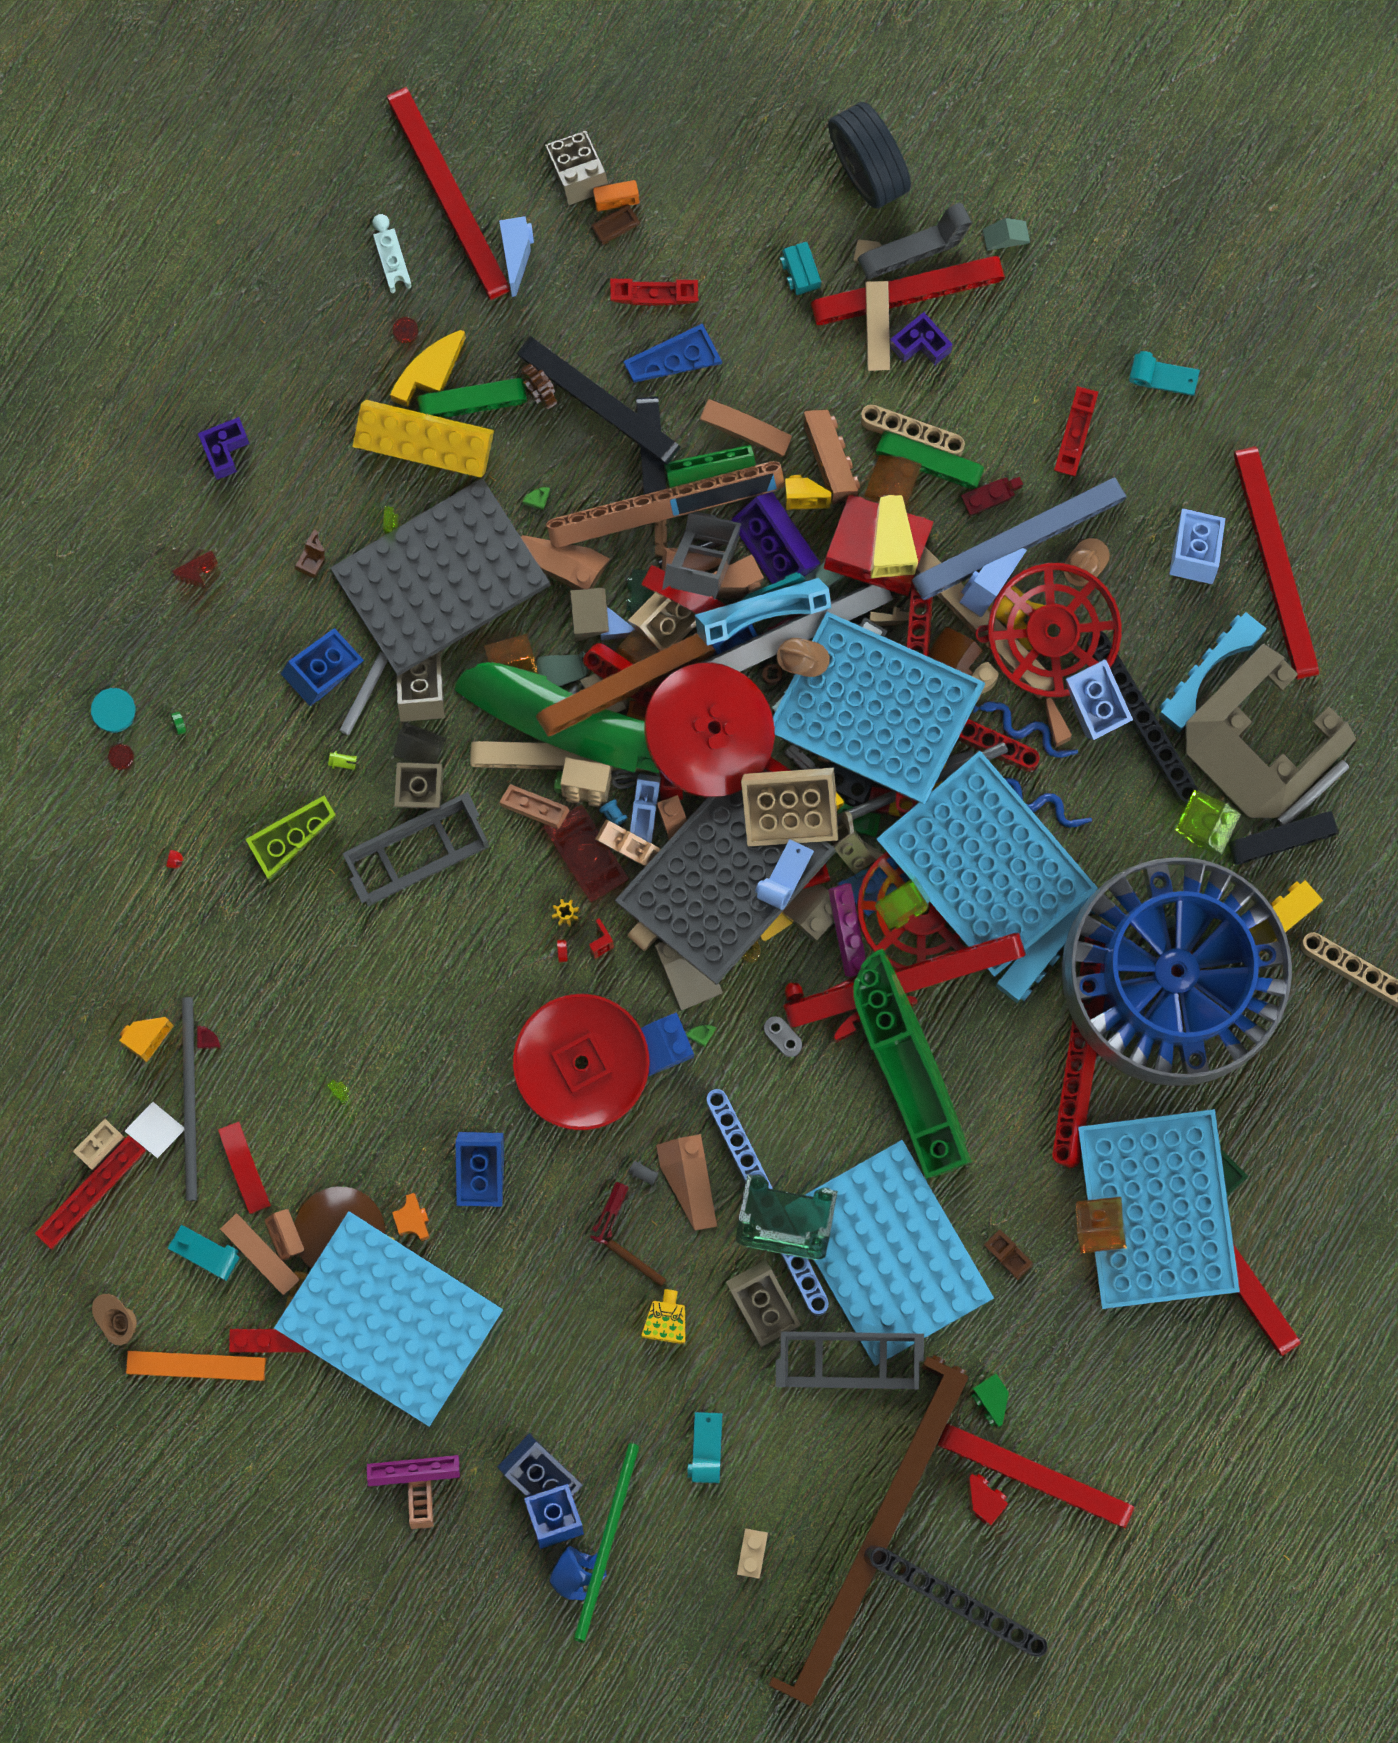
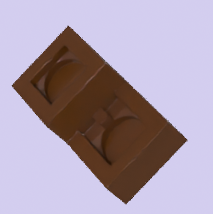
M1000 1229L984 1244V1247L1016 1280H1019L1034 1265Z

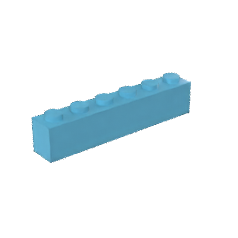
M1094 893L1025 950L1026 955L1016 959L999 980L996 987L1016 1003L1020 999L1025 1001L1032 992L1030 987L1033 983L1039 984L1047 974L1044 972L1049 964L1053 967L1061 957L1058 953L1065 947L1074 919ZM1090 910L1088 916L1090 915V913H1092V914H1094V915H1095L1096 913H1094L1092 910Z

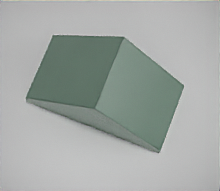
M1004 218L983 229L987 251L1030 243L1026 221Z

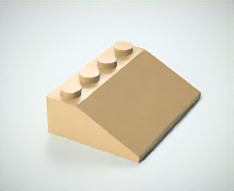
M834 768L743 775L741 783L748 846L787 844L789 839L797 843L838 840Z

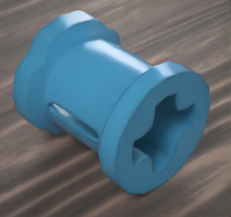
M614 799L602 806L599 811L604 813L609 821L619 826L628 817L622 814L617 806V800Z

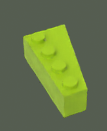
M324 795L248 837L246 841L267 879L269 880L321 832L336 815Z

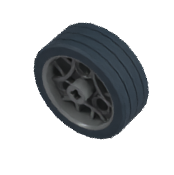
M859 102L830 118L828 130L838 158L856 190L871 207L879 209L910 191L911 180L903 156L889 129L869 104Z

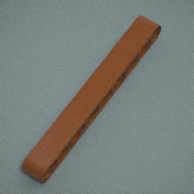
M696 633L543 709L536 715V718L547 736L555 735L585 720L592 713L605 710L665 680L677 670L707 659L715 652L712 644L706 645Z

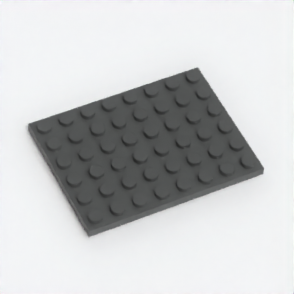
M483 478L330 568L397 676L550 586L549 580Z
M742 790L727 796L708 797L618 896L615 902L717 985L783 911L758 899L755 889L760 880L764 881L766 878H770L787 844L747 845ZM828 842L799 843L813 850L814 853L786 907L836 852L835 848Z

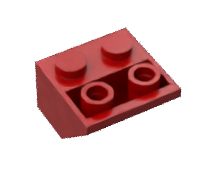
M972 1474L967 1479L970 1512L989 1527L1009 1503L1005 1501L1007 1497L998 1489L993 1491L987 1486L989 1482L983 1476Z

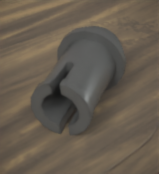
M634 1161L628 1172L632 1175V1178L635 1176L650 1185L654 1184L659 1172L642 1165L641 1161Z

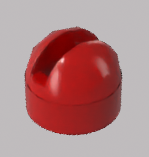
M981 625L975 631V637L981 643L989 642L988 635L978 636V633L988 630V625Z
M170 850L166 867L172 869L179 868L182 865L181 861L184 860L182 854L178 851Z
M796 982L789 983L785 988V995L788 1001H794L804 996L801 985Z

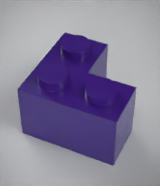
M925 312L890 339L891 350L903 363L921 350L934 366L951 353L953 345Z
M237 417L198 433L216 480L236 473L237 470L230 452L250 444L240 418Z

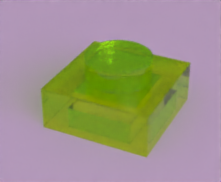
M384 507L383 530L385 534L393 532L394 527H398V514H395L394 507Z
M333 1079L327 1084L328 1088L343 1105L350 1099L347 1095L350 1090L342 1081L337 1083Z

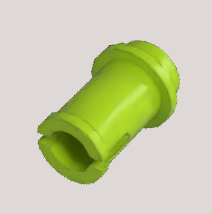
M337 751L335 753L330 752L328 766H332V769L340 767L355 770L356 764H350L347 761L356 762L357 756L337 754Z

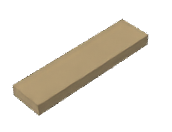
M888 281L865 282L867 371L890 370Z

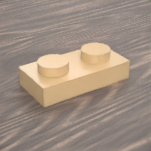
M745 1529L737 1575L760 1579L768 1536L767 1532Z

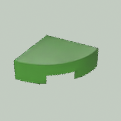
M541 487L528 493L522 502L523 505L544 511L550 488Z
M563 771L557 772V778L554 783L555 793L562 794L561 779Z
M712 1025L696 1026L690 1029L686 1036L705 1048L717 1028Z

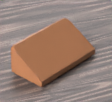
M288 1209L273 1213L265 1219L278 1256L282 1261L304 1251Z

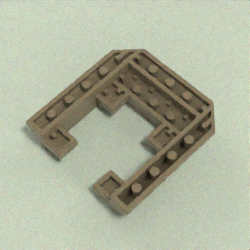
M1262 644L1186 722V755L1248 818H1279L1356 740L1348 722H1344L1330 707H1326L1312 722L1326 738L1298 767L1284 754H1281L1268 767L1239 737L1252 721L1237 706L1266 677L1282 691L1298 675L1284 660L1285 657L1265 644Z

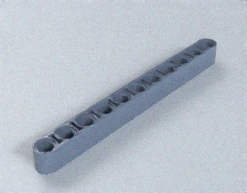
M1112 478L914 577L912 582L922 600L929 599L971 578L975 571L979 573L985 565L1019 549L1024 548L1027 550L1121 503L1127 496L1117 479Z

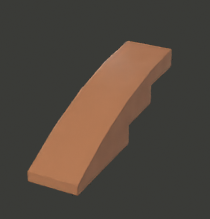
M710 399L707 400L699 419L736 439L741 438L758 448L763 447L780 457L785 455L792 438L791 435L763 421Z
M237 1213L220 1228L283 1296L300 1280Z

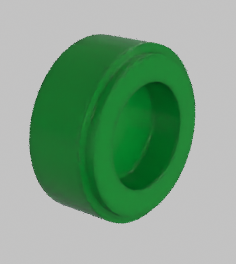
M180 712L172 713L171 719L177 735L185 733L186 728Z

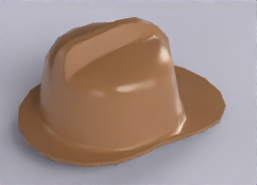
M1088 538L1075 547L1064 564L1077 566L1098 577L1106 567L1110 553L1104 542L1095 538ZM1063 571L1065 578L1075 586H1085L1088 582L1083 577Z
M790 638L784 641L777 651L778 664L783 670L806 677H816L825 672L829 666L830 657L828 651L817 642L801 638Z
M111 1294L97 1296L93 1301L92 1314L106 1338L114 1345L121 1346L128 1343L136 1332L137 1320L135 1314L130 1309L124 1307L121 1301Z

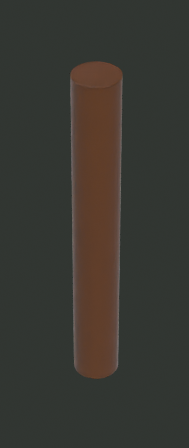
M611 1239L606 1247L661 1287L667 1280Z

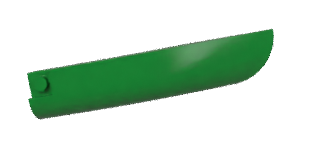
M487 662L477 664L476 667L465 670L455 685V691L484 711L543 742L581 757L634 773L636 768L659 773V769L653 762L647 748L644 733L645 721L605 709L598 713H592L585 720L555 735L547 736L536 715L543 709L573 695L548 681L547 676L505 664Z
M881 948L871 954L860 966L861 969L854 981V1001L871 1049L877 1057L899 1106L926 1179L954 1171V1169L970 1164L972 1161L965 1145L966 1139L928 1042L886 953Z

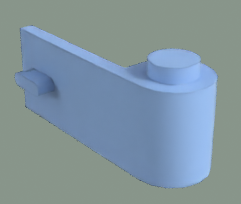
M789 839L770 878L759 881L755 889L757 898L783 910L788 904L814 851Z

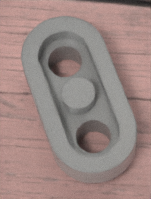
M769 1018L764 1025L765 1035L783 1055L787 1057L798 1055L802 1048V1042L798 1035L782 1018ZM773 1024L779 1025L780 1029L779 1031L774 1032L771 1029V1026ZM788 1041H793L795 1043V1046L793 1048H788L786 1046V1043Z

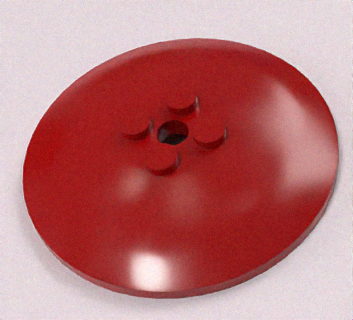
M697 663L677 670L657 687L647 706L644 733L647 748L653 762L664 777L673 785L697 796L722 797L742 790L741 780L744 774L763 772L772 754L775 727L772 712L766 698L747 676L722 664ZM710 722L718 726L717 734H712L709 731L708 725Z
M572 994L546 1003L527 1020L515 1044L513 1070L522 1097L540 1117L562 1128L591 1130L615 1122L635 1105L647 1082L649 1051L645 1036L638 1023L620 1005L601 996ZM580 1056H584L588 1060V1065L584 1069H578L575 1066V1060Z

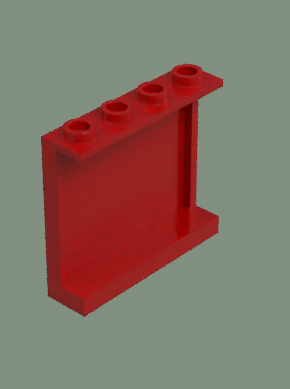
M849 494L829 547L823 569L908 596L915 574L871 578L879 503ZM907 513L919 565L931 533L933 521Z

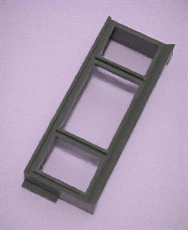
M697 511L689 513L686 531L672 564L667 563L662 590L671 586V588L709 597L714 596L713 599H716L737 547L741 523L719 519L715 515ZM694 538L727 545V549L725 552L691 544ZM688 551L721 558L722 561L717 573L712 574L682 567Z
M468 792L440 805V809H432L342 853L353 875L350 880L361 903L366 902L370 906L489 848L488 841L476 819L480 815ZM464 809L479 840L455 851L440 821ZM434 824L449 854L398 879L384 848ZM378 852L392 882L368 893L353 863Z
M781 1332V1359H776V1387L920 1389V1361L924 1362V1334ZM788 1340H816L815 1377H788ZM823 1340L880 1341V1377H822ZM887 1341L914 1342V1379L887 1378Z

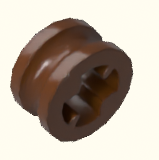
M776 664L767 665L763 669L762 674L764 682L771 686L779 684L783 675L781 668ZM772 670L773 672L774 670H776L777 679H768V671Z

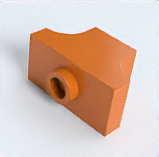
M415 1193L406 1195L404 1207L392 1212L399 1235L403 1236L412 1233L416 1234L421 1241L429 1239L430 1236L425 1224L429 1219L425 1208L420 1209Z

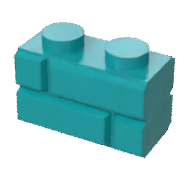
M808 242L784 248L782 250V257L779 259L782 269H787L789 277L786 279L789 289H794L796 295L819 289L821 287V279Z

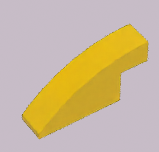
M459 330L438 340L420 353L396 382L390 394L391 400L408 407L416 388L429 393L444 391L466 339L465 331Z

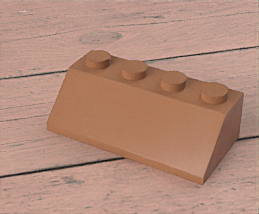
M828 410L805 411L803 414V427L826 489L831 492L832 505L846 501L849 494L858 496L860 484L857 476H852L850 469L853 468L850 457H845L843 451L846 448L842 436L837 435L835 430L838 428L835 416H830Z

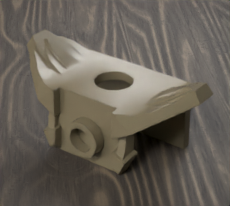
M845 812L840 819V826H838V840L831 842L834 844L833 847L839 856L856 875L872 862H875L883 855V852L868 845L854 830L851 813Z

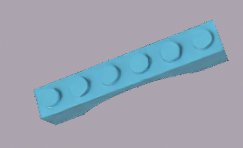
M819 578L696 614L697 634L706 645H711L727 640L740 629L763 619L788 614H813L830 609L829 588Z
M1245 612L1242 617L1237 615L1230 624L1231 630L1228 633L1223 632L1216 640L1218 645L1214 650L1209 648L1202 656L1203 663L1199 667L1195 665L1187 674L1190 678L1185 683L1181 681L1173 692L1176 693L1171 700L1167 698L1159 707L1162 710L1159 717L1178 733L1183 730L1186 722L1196 712L1198 688L1206 674L1226 657L1251 650L1266 631V628Z

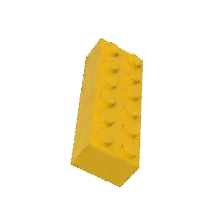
M365 400L360 406L352 447L482 477L486 472L494 430Z

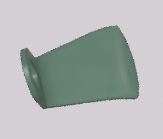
M581 651L579 655L538 657V673L547 676V680L557 686L583 679L589 672V669L584 666L583 662L585 652Z

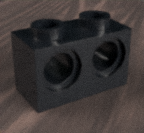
M832 763L830 768H834V776H838L843 780L840 786H835L838 795L845 799L844 802L852 807L865 803L874 781ZM854 786H859L863 789V793L856 796L852 794L851 789Z

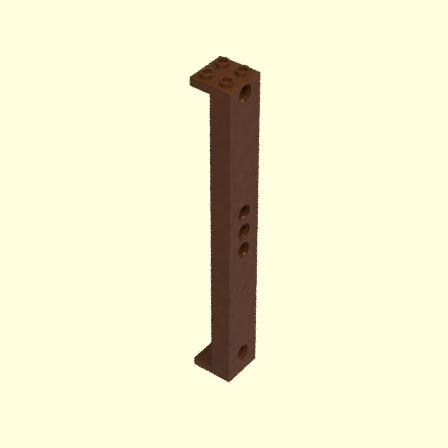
M933 1355L931 1358L927 1356L922 1368L942 1379L794 1687L772 1677L768 1685L808 1706H812L877 1570L866 1563L864 1559L865 1551L868 1547L875 1545L887 1549L969 1376L965 1375L966 1371L955 1365L952 1368L944 1365L945 1360ZM880 1551L875 1552L873 1555L875 1563L881 1560Z

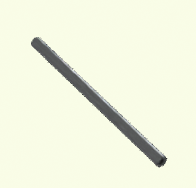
M1002 742L981 752L988 760L1007 753L1008 749L1005 743ZM974 755L943 768L936 783L947 779ZM892 790L837 814V827L840 826V819L845 812H850L852 820L895 802L896 791Z
M185 997L182 998L186 1201H197L193 998Z

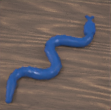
M988 701L980 707L974 706L973 713L977 710L993 712L996 709L1003 712V730L1007 736L1013 739H1021L1034 730H1040L1043 735L1044 751L1049 756L1063 758L1078 754L1077 749L1053 750L1051 747L1052 735L1050 728L1043 722L1034 721L1020 730H1014L1012 728L1011 711L1004 703Z
M1004 778L1023 800L1019 782L1013 778ZM1045 793L1031 804H1026L1032 812H1035L1046 802H1052L1055 805L1058 822L1065 827H1078L1092 822V818L1067 820L1064 816V805L1061 798L1053 793Z

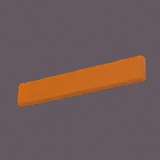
M128 1351L126 1374L264 1381L266 1358Z

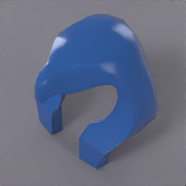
M571 1546L567 1547L555 1565L550 1577V1583L554 1590L566 1599L584 1600L587 1592L583 1590V1586L589 1585L592 1573L586 1572L581 1566L593 1569L598 1553L591 1556ZM606 1570L604 1572L603 1579L607 1576Z

